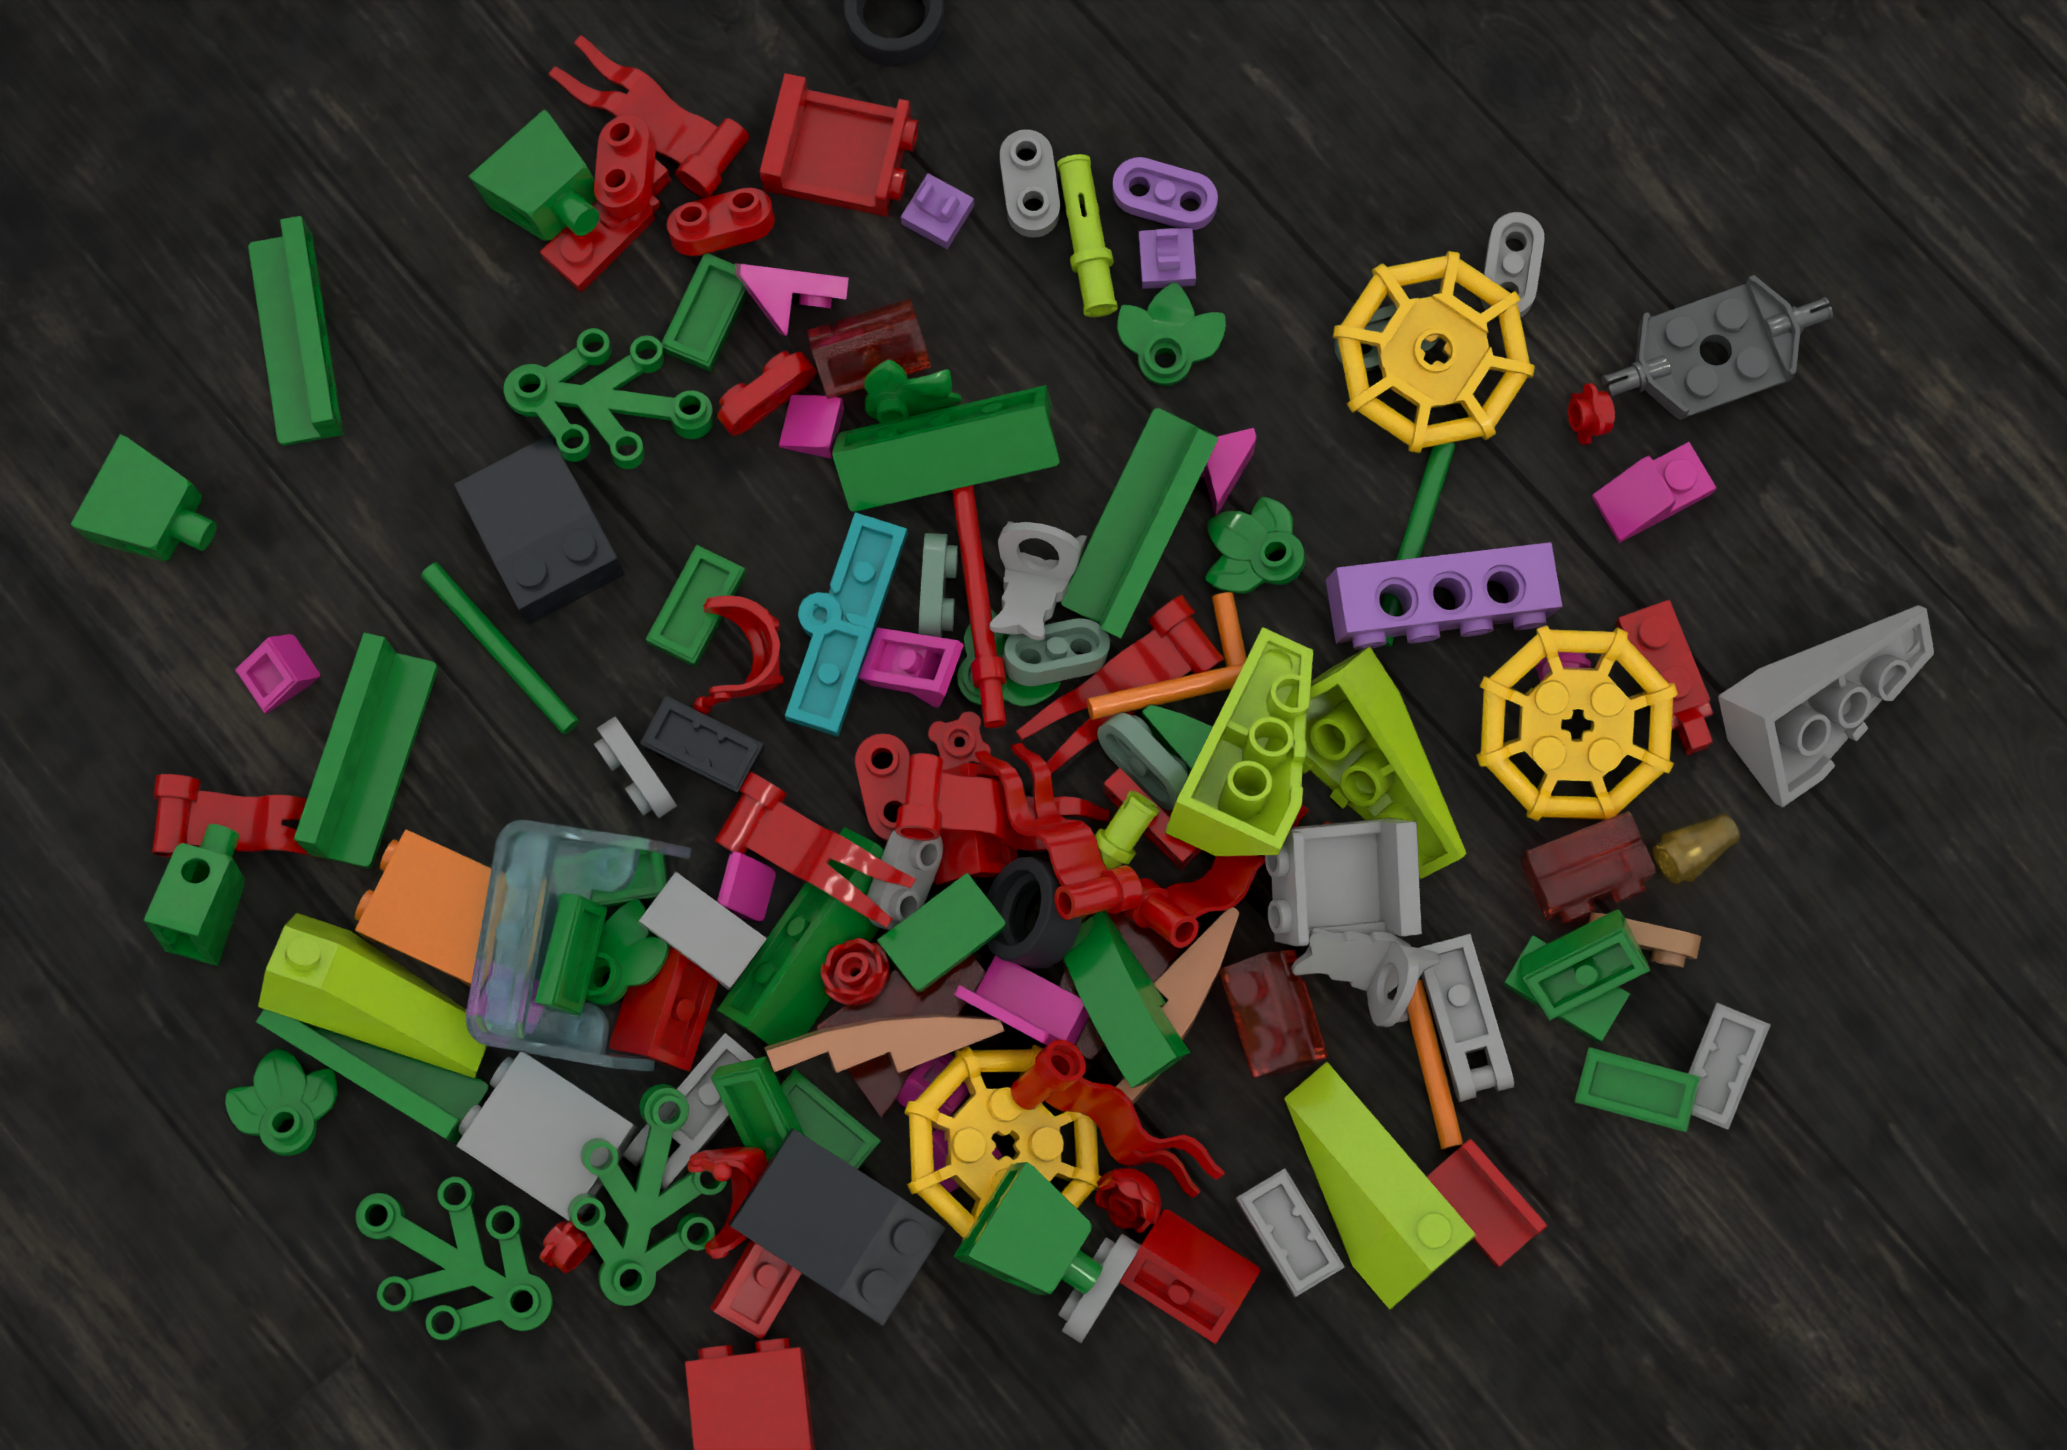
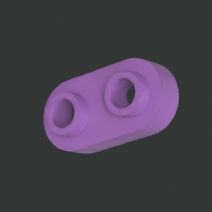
M1142 157L1132 158L1123 162L1115 171L1112 188L1113 197L1116 204L1129 214L1176 228H1192V230L1203 228L1215 216L1218 201L1217 190L1212 181L1202 174ZM1142 184L1148 188L1149 192L1144 196L1138 197L1133 195L1129 189L1133 185ZM1186 199H1194L1199 203L1200 207L1195 211H1186L1180 204Z

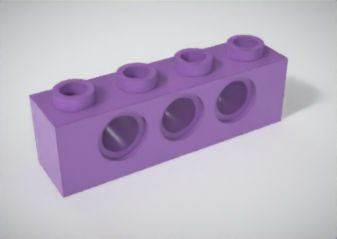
M1551 542L1337 567L1326 579L1336 644L1353 642V648L1356 650H1363L1369 646L1371 648L1387 644L1386 637L1406 635L1408 643L1432 641L1440 638L1439 631L1460 629V634L1463 637L1478 636L1494 631L1493 625L1513 622L1514 630L1534 629L1545 626L1547 624L1546 618H1549L1562 607ZM1488 581L1499 582L1506 588L1508 603H1498L1489 596L1487 591ZM1435 587L1445 588L1453 594L1455 598L1454 610L1443 609L1435 602L1433 597ZM1388 593L1398 598L1402 605V615L1395 617L1385 613L1380 606V594Z

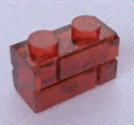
M911 299L838 320L835 326L826 324L807 330L813 357L827 399L865 388L864 379L866 375L886 360H892L899 364L906 374L932 367Z
M1629 811L1526 851L1520 859L1521 866L1530 887L1534 891V896L1543 917L1547 921L1560 915L1564 924L1593 913L1595 909L1592 902L1612 895L1615 903H1620L1645 892L1646 887L1643 882L1649 880L1656 873L1655 866L1645 844L1641 840L1640 832Z
M1295 950L1265 952L1219 970L1252 1078L1288 1073L1328 1058L1305 981L1301 980L1300 975H1294L1291 969L1294 962L1298 959Z

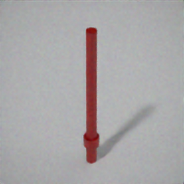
M970 485L952 490L975 660L970 665L973 686L980 689L984 725L987 728H999L1007 723L1002 685L1006 683L1004 660L997 656L994 632L990 630V623L992 621L974 486Z

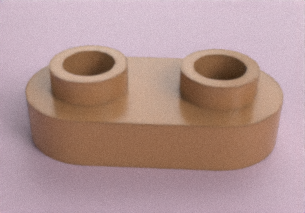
M1591 913L1589 923L1606 914ZM1625 918L1640 949L1652 951L1650 961L1684 968L1685 958L1697 959L1701 936Z

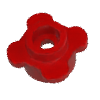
M1593 383L1585 384L1583 392L1573 393L1568 406L1569 424L1577 432L1578 441L1582 445L1590 444L1594 435L1599 436L1610 433L1615 421V410L1610 395L1606 391H1598Z
M964 712L958 720L948 723L936 721L930 726L928 736L933 743H936L940 758L943 759L942 771L965 763L983 764L976 758L975 752L986 750L991 754L990 746L982 740L979 731L981 719L977 714ZM957 738H962L965 744L963 747H956L954 741Z
M577 1216L578 1221L583 1222V1220L579 1216ZM564 1220L558 1223L543 1241L545 1248L539 1258L544 1263L548 1262L547 1265L551 1269L558 1267L563 1273H568L587 1258L594 1246L584 1231L576 1228L571 1221Z

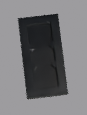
M665 696L640 742L642 748L738 796L741 794L739 789L748 773L754 770L765 749L763 743L668 696Z

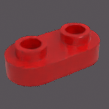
M623 115L611 120L602 129L598 139L594 194L606 213L615 218H629L640 213L648 205L652 196L656 140L645 121L638 116ZM624 181L620 186L614 187L618 182Z
M742 188L677 207L668 217L667 230L672 246L677 252L687 256H699L761 239L772 230L775 224V215L770 197L765 192L756 188Z
M788 351L777 354L764 366L762 370L764 374L749 385L745 383L737 384L722 396L719 401L722 408L717 414V419L731 436L740 435L751 429L790 400L791 395H797L813 380L817 370L802 352L790 355Z
M876 734L864 740L859 746L855 756V766L871 831L879 840L887 843L892 832L895 830L896 822L888 821L884 814L886 809L892 805H904L910 754L906 745L899 738L890 734ZM880 752L889 753L893 757L892 764L886 769L874 767L872 760L876 754Z

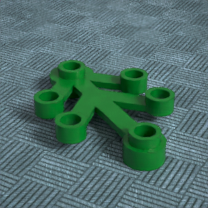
M587 329L579 335L577 348L547 367L537 364L522 365L514 369L504 383V395L509 407L523 416L538 417L555 438L560 455L565 460L571 462L581 461L586 458L590 453L591 443L587 430L580 425L570 424L557 405L579 408L610 448L613 462L623 469H633L639 466L644 459V448L641 438L633 432L625 431L612 413L669 420L674 431L686 439L703 437L711 430L714 423L711 401L701 392L684 391L675 398L618 390L641 374L655 372L663 365L664 354L662 344L653 336H641L634 340L630 347V355L585 384L564 383L588 365L598 366L605 363L611 355V346L607 334L600 329ZM592 342H598L603 345L602 349L597 352L585 350L586 346ZM646 349L656 352V355L651 359L645 360L638 357L639 353ZM528 384L540 385L532 393H526L521 390ZM690 405L700 407V410L693 415H687L681 411L684 407ZM573 437L583 440V443L577 448L571 449L564 446L565 442ZM624 445H632L637 448L629 456H623L618 453V450Z
M667 1084L651 1087L644 1093L640 1101L641 1117L650 1127L635 1190L618 1165V1152L609 1141L603 1138H594L586 1142L581 1150L582 1164L588 1171L598 1176L627 1221L622 1246L604 1223L606 1216L605 1208L595 1196L580 1194L573 1198L568 1206L569 1220L576 1228L586 1233L603 1260L598 1277L602 1292L610 1301L622 1306L635 1305L646 1299L655 1286L656 1271L688 1249L695 1251L705 1249L706 1243L715 1236L714 1226L705 1216L699 1213H690L680 1220L675 1232L646 1249L651 1228L700 1194L715 1195L721 1192L727 1184V1181L715 1180L710 1185H701L700 1175L702 1172H690L659 1193L673 1131L680 1129L685 1124L689 1115V1104L686 1097L676 1088ZM668 1101L674 1102L676 1105L674 1116L669 1120H660L658 1116L660 1106ZM600 1147L607 1148L609 1152L607 1161L601 1166L591 1165L590 1156L592 1152ZM584 1204H594L596 1208L594 1217L587 1222L578 1221L577 1213L579 1208ZM694 1223H703L705 1227L703 1236L696 1241L688 1240L687 1231L689 1227ZM628 1269L637 1270L638 1277L633 1285L629 1287L620 1286V1276L624 1271Z
M450 1177L444 1180L438 1189L440 1204L449 1210L457 1248L406 1219L403 1206L392 1196L375 1193L364 1198L359 1204L356 1211V1223L364 1235L376 1240L394 1238L445 1269L408 1280L396 1276L385 1279L377 1291L380 1305L389 1311L402 1312L408 1309L413 1302L475 1286L493 1298L458 1310L446 1305L433 1308L426 1318L427 1331L433 1338L449 1341L456 1338L461 1331L500 1320L508 1327L519 1331H529L541 1326L548 1319L552 1311L553 1296L550 1287L543 1279L529 1274L520 1236L523 1228L521 1214L510 1206L501 1205L492 1209L486 1219L488 1232L494 1238L499 1239L506 1275L504 1277L486 1266L472 1208L475 1191L468 1181L460 1177ZM453 1185H463L466 1190L464 1201L459 1205H451L447 1200L448 1190ZM383 1205L388 1213L387 1220L381 1226L375 1227L369 1221V1213L373 1207ZM502 1213H510L514 1218V1227L506 1234H500L495 1228L496 1218ZM400 1283L406 1291L405 1299L398 1305H392L387 1299V1291L392 1285ZM521 1291H528L533 1297V1305L527 1312L519 1313L513 1305L514 1297ZM443 1312H449L454 1318L453 1329L446 1334H440L435 1327L436 1318Z

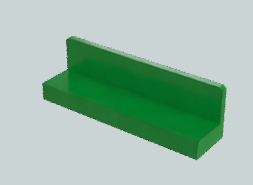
M302 216L280 219L283 237L251 242L248 246L277 440L283 446L344 435L313 234Z
M1039 386L837 433L832 456L849 509L853 512L1057 466L1060 462V456L1050 424L1052 404L1047 386Z
M1160 408L1152 410L1082 554L1076 571L1069 581V590L1061 601L1062 606L1099 623L1102 630L1119 638L1122 637L1219 439L1218 437Z
M364 633L294 837V840L309 855L366 869L371 868L374 864L438 671V666L433 661L396 653L385 637Z
M845 827L839 835L881 860L885 851L877 843ZM829 861L828 865L867 896L873 877L837 861ZM806 881L717 1011L732 1022L756 1035L769 1046L807 1034L831 1000V997L825 992V986L821 977V966L826 962L828 952L836 945L857 938L864 939L870 943L880 928L875 926L866 916Z
M266 1009L263 1010L256 1021L456 1144L461 1136L458 1133V1128L462 1120L474 1105L478 1104L480 1106L490 1090L489 1085L477 1077L472 1078Z

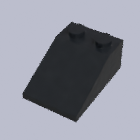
M550 434L454 483L496 568L528 625L625 575L615 552Z
M793 1128L790 1129L728 1224L883 1326L946 1229V1227Z

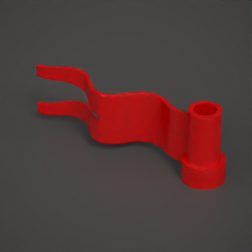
M580 35L574 42V45L580 49L603 77L611 83L623 86L629 92L625 94L618 91H598L589 88L555 66L548 73V76L559 83L571 96L590 108L603 109L615 117L634 115L643 119L655 137L656 153L680 164L675 172L680 182L701 198L711 197L722 183L721 174L750 140L747 131L732 119L725 118L717 127L703 117L684 110L672 101L662 88L646 73L637 68L624 67L614 63L603 55L590 41Z
M1180 595L1149 618L1148 623L1154 629L1153 631L1116 655L1082 685L1048 705L1019 728L1016 733L1021 740H1024L1070 714L1087 709V698L1180 678L1191 670L1194 674L1211 671L1221 664L1224 658L1192 616L1196 612L1189 605L1185 597ZM1137 710L1130 711V712H1125V713L1128 714V715H1132V714H1134ZM1112 716L1094 720L1090 718L1080 726L1047 761L1050 773L1055 772L1082 749L1098 740V728Z
M1022 743L1011 745L1014 754L1026 762L1032 774L1034 813L1036 817L1034 819L1027 807L1023 783L1016 769L1008 762L993 757L986 750L975 752L976 758L984 765L992 768L1002 781L1007 817L1012 828L1018 834L1025 836L1035 835L1044 842L1050 855L1054 873L1061 884L1055 892L1054 901L1057 912L1063 919L1070 920L1105 910L1111 914L1136 909L1140 905L1142 887L1136 872L1127 865L1107 869L1101 858L1097 840L1091 828L1083 821L1065 819L1058 813L1054 803L1051 773L1047 763L1040 755L1028 750Z
M925 753L910 756L904 805L898 808L895 826L896 834L911 840L931 841L940 837L941 829L972 831L997 837L1002 843L1013 849L1030 852L1048 851L1044 842L1037 836L1021 835L1012 828L1007 817L1005 792L1001 781L983 777H962L942 773V758ZM1025 796L1027 807L1033 818L1036 819L1034 797ZM1054 797V803L1061 816H1079L1096 821L1109 822L1110 810L1101 808L1080 798Z
M749 772L739 789L742 796L714 841L732 853L734 851L745 854L749 848L787 872L818 887L860 914L887 928L893 918L828 865L829 861H837L880 881L911 889L916 879L885 863L843 836L816 824L784 805L783 801L787 793L762 777Z
M174 774L156 775L153 799L159 802L152 854L171 858L179 843L200 847L208 824H217L230 828L240 835L235 848L236 852L277 850L312 856L294 840L297 830L282 825L283 820L301 819L307 802L306 798L289 795L243 797L200 791L201 780L197 778Z
M1304 805L1301 806L1292 827H1297L1300 820L1308 813L1309 809ZM1265 855L1216 856L1212 868L1201 879L1192 883L1173 884L1165 889L1151 879H1139L1142 887L1140 905L1136 909L1123 912V914L1138 926L1153 929L1175 947H1185L1195 939L1198 933L1197 917L1210 911L1230 909L1246 896L1257 870L1265 863Z
M1055 1040L1046 1046L1036 1056L1035 1064L1015 1080L1011 1086L1013 1100L1023 1109L1033 1110L1045 1101L1061 1111L1077 1112L1090 1117L1100 1128L1110 1155L1118 1163L1129 1167L1150 1162L1162 1165L1173 1174L1183 1191L1191 1198L1198 1195L1200 1189L1192 1182L1182 1162L1173 1153L1162 1149L1173 1147L1186 1151L1196 1159L1208 1175L1216 1180L1225 1174L1215 1164L1205 1147L1195 1138L1187 1135L1164 1139L1150 1136L1142 1128L1131 1099L1121 1089L1110 1084L1092 1083L1082 1078L1086 1069L1084 1056L1078 1047L1067 1040Z

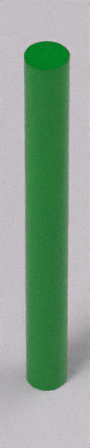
M1453 442L1432 447L1396 561L1420 558L1456 446ZM1386 593L1381 608L1388 615L1401 616L1402 605L1394 595ZM1386 637L1387 644L1383 646L1392 647L1395 637Z
M437 562L429 565L422 572V579L563 735L572 731L580 720Z

